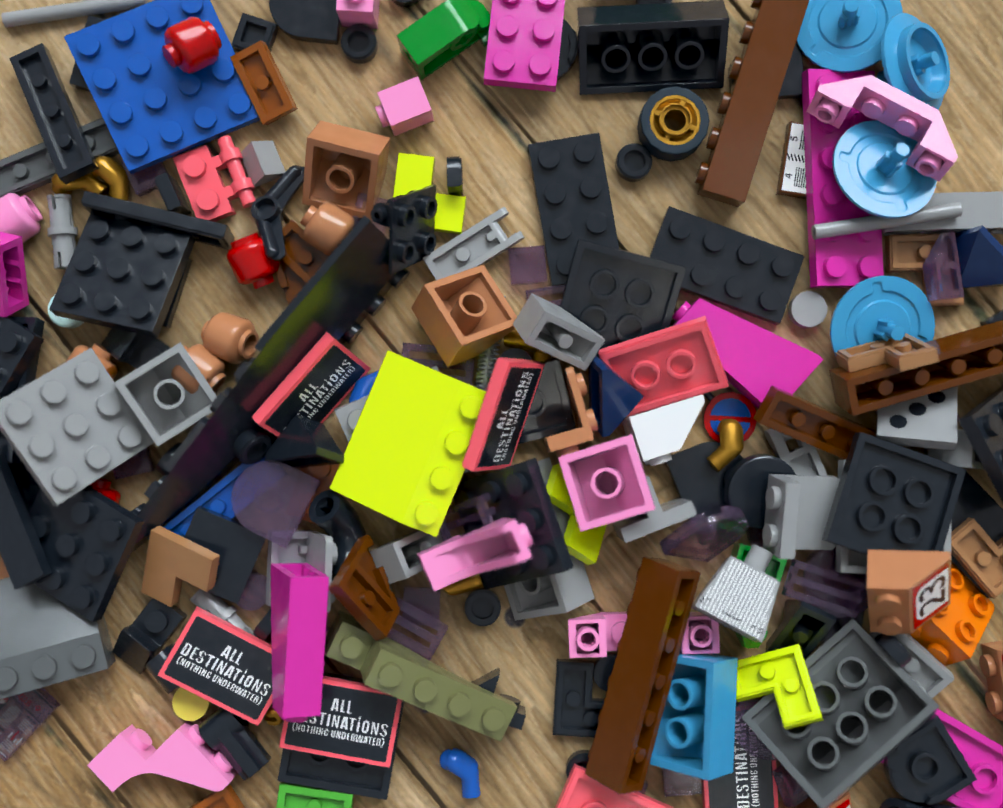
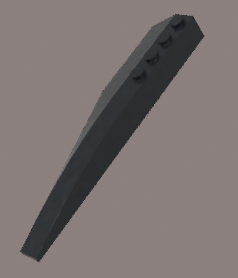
M365 215L254 346L259 351V354L248 362H242L233 374L237 382L233 388L228 387L217 395L211 403L210 410L213 412V415L210 419L204 416L198 420L163 467L169 473L158 481H153L144 492L149 498L146 504L141 503L130 511L145 520L132 552L149 540L150 530L157 526H165L208 491L239 461L232 448L235 440L241 433L254 427H260L266 433L268 432L251 417L326 332L342 345L345 342L351 344L363 330L360 324L368 314L374 316L384 306L386 302L384 295L393 286L397 289L406 280L410 273L407 268L394 274H389V239Z

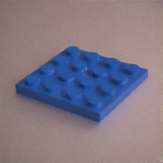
M154 0L64 36L131 175L260 121L230 59L231 56L235 55V52L210 0ZM193 16L200 18L202 21H209L220 37L222 46L219 49V57L216 62L194 74H188L183 72L178 66L173 68L167 62L162 52V46L166 45L164 33L170 26Z

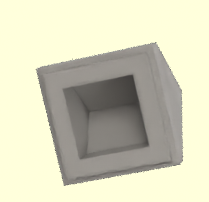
M273 140L251 141L241 152L242 162L248 176L252 179L254 187L280 178L286 172Z

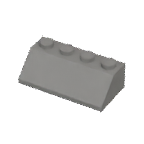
M550 457L537 461L545 485H547L552 469ZM553 505L564 537L569 516L566 512ZM570 554L574 567L565 572L504 585L515 621L567 613L594 599L584 563Z

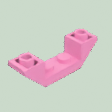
M872 75L820 85L806 111L815 116L819 121L831 124L839 129L850 109L854 108L862 112L866 117L878 120L893 128L899 134L916 140L918 143L908 158L906 165L916 169L920 174L937 181L943 178L958 158L939 110Z
M627 611L600 612L568 619L569 658L607 657V651H617V645L622 637L627 619ZM690 612L680 648L681 654L720 653L719 623L700 612Z

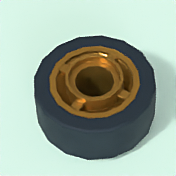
M674 86L659 90L650 96L641 110L637 125L639 141L657 159L669 162L685 159L697 150L707 135L710 120L706 105L700 96L686 88ZM668 118L676 119L679 121L681 129L678 131L668 129L664 120Z

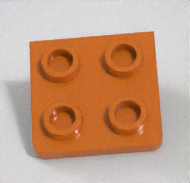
M951 563V604L910 635L944 666L970 659L995 610L994 604L985 595L981 594Z

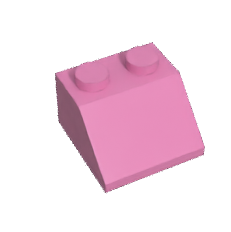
M632 434L558 457L581 532L656 509Z

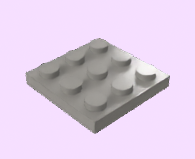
M92 348L0 400V431L53 506L64 502L154 443L115 386L113 379Z

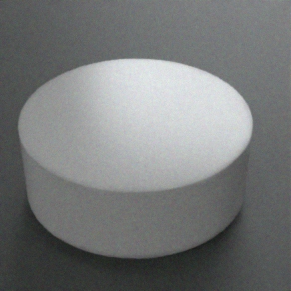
M802 292L790 301L788 306L789 318L800 328H812L822 323L825 319L827 303L816 292Z

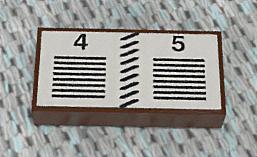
M790 121L787 124L777 195L806 199L803 123Z

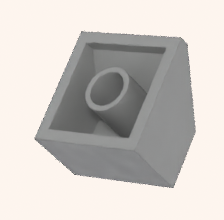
M181 342L114 382L157 447L198 422L202 417L212 413L210 410L211 403L217 397ZM176 365H180L198 381V390L194 394H190L178 381L172 378V369Z

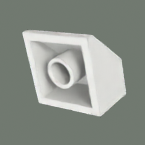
M703 394L626 417L622 421L626 436L633 435L640 460L644 461L645 465L654 466L672 460L670 453L681 449L705 403Z

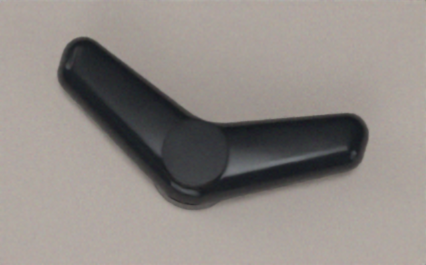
M297 165L289 167L264 196L256 199L251 206V215L255 219L260 238L263 241L265 254L270 260L279 261L286 256L282 212L304 182L305 167Z

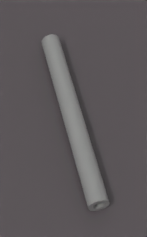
M86 0L4 12L1 14L4 26L8 28L130 10L147 4L148 0Z
M960 202L923 207L918 212L903 218L890 219L873 215L812 225L811 233L813 239L816 240L961 217L963 208Z

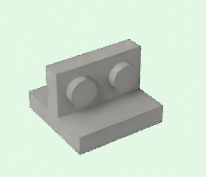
M646 476L656 509L619 520L612 524L617 537L627 543L697 516L692 501L678 497L660 504L649 476Z

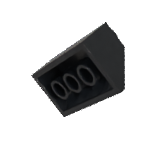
M724 1L578 7L577 40L580 95L651 92L674 86L689 90L723 88L729 30V15Z

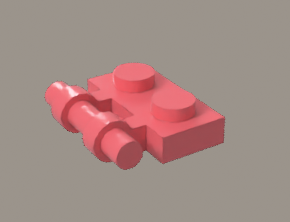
M223 136L217 140L221 150L217 156L213 157L210 148L207 145H203L173 157L196 218L217 222L236 214L231 200L240 198L243 208L251 207L256 200L252 192L255 190L254 184L250 177H246L241 164L242 154L240 149L234 146L231 136ZM228 168L233 182L225 187L219 171Z

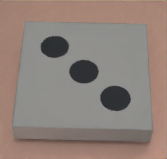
M958 386L877 409L876 438L902 446L955 451L957 445Z

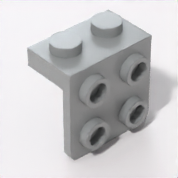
M769 474L766 491L765 523L762 532L763 548L779 559H795V550L834 549L836 545L823 541L822 537L840 479L835 476Z
M269 530L266 605L271 606V563H308L329 577V588L333 581L332 565L336 564L338 557L337 545L333 543L332 536L312 530ZM329 590L327 613L330 612L331 603H334L336 598Z

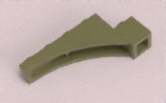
M339 610L325 638V655L360 670L364 685L495 740L502 741L517 709L514 702L455 675L401 645L389 636L375 641L352 615Z

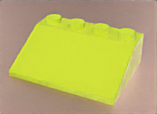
M387 350L344 452V463L339 464L330 489L402 524L437 537L465 471L462 463L486 391Z

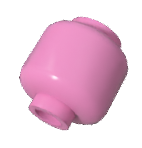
M8 193L0 198V232L22 236L23 243L40 232L41 226L39 221L43 220V217L29 197L26 195L20 197L17 194Z

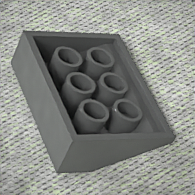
M10 577L0 579V699L108 669L116 661L112 652L113 648L104 615L102 619L91 622L34 583L15 590Z
M853 618L805 660L823 721L785 730L774 693L765 695L741 717L819 808H830L930 719L939 708V705Z

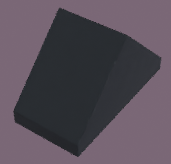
M295 414L266 452L265 461L290 469L341 464L344 463V455L323 423Z

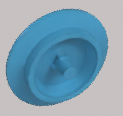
M809 0L796 40L797 44L811 62L823 69L848 73L869 68L882 60L881 39L883 30L889 19L903 13L900 0Z
M897 14L889 19L883 30L881 59L884 71L877 74V79L939 110L950 82V65L944 44L930 25L921 22L911 14Z
M878 120L861 122L849 128L838 140L833 152V172L842 192L857 207L878 217L890 219L903 218L918 212L933 196L937 180L924 176L916 169L906 165L918 142L910 137L899 134L896 130Z
M875 276L854 285L838 302L830 323V341L835 356V352H838V350L877 340H901L905 333L923 342L933 340L935 332L934 313L926 295L912 282L896 276Z

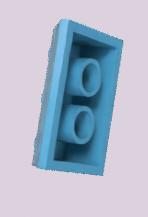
M679 652L650 765L707 781L733 773L738 658L715 653L681 654Z

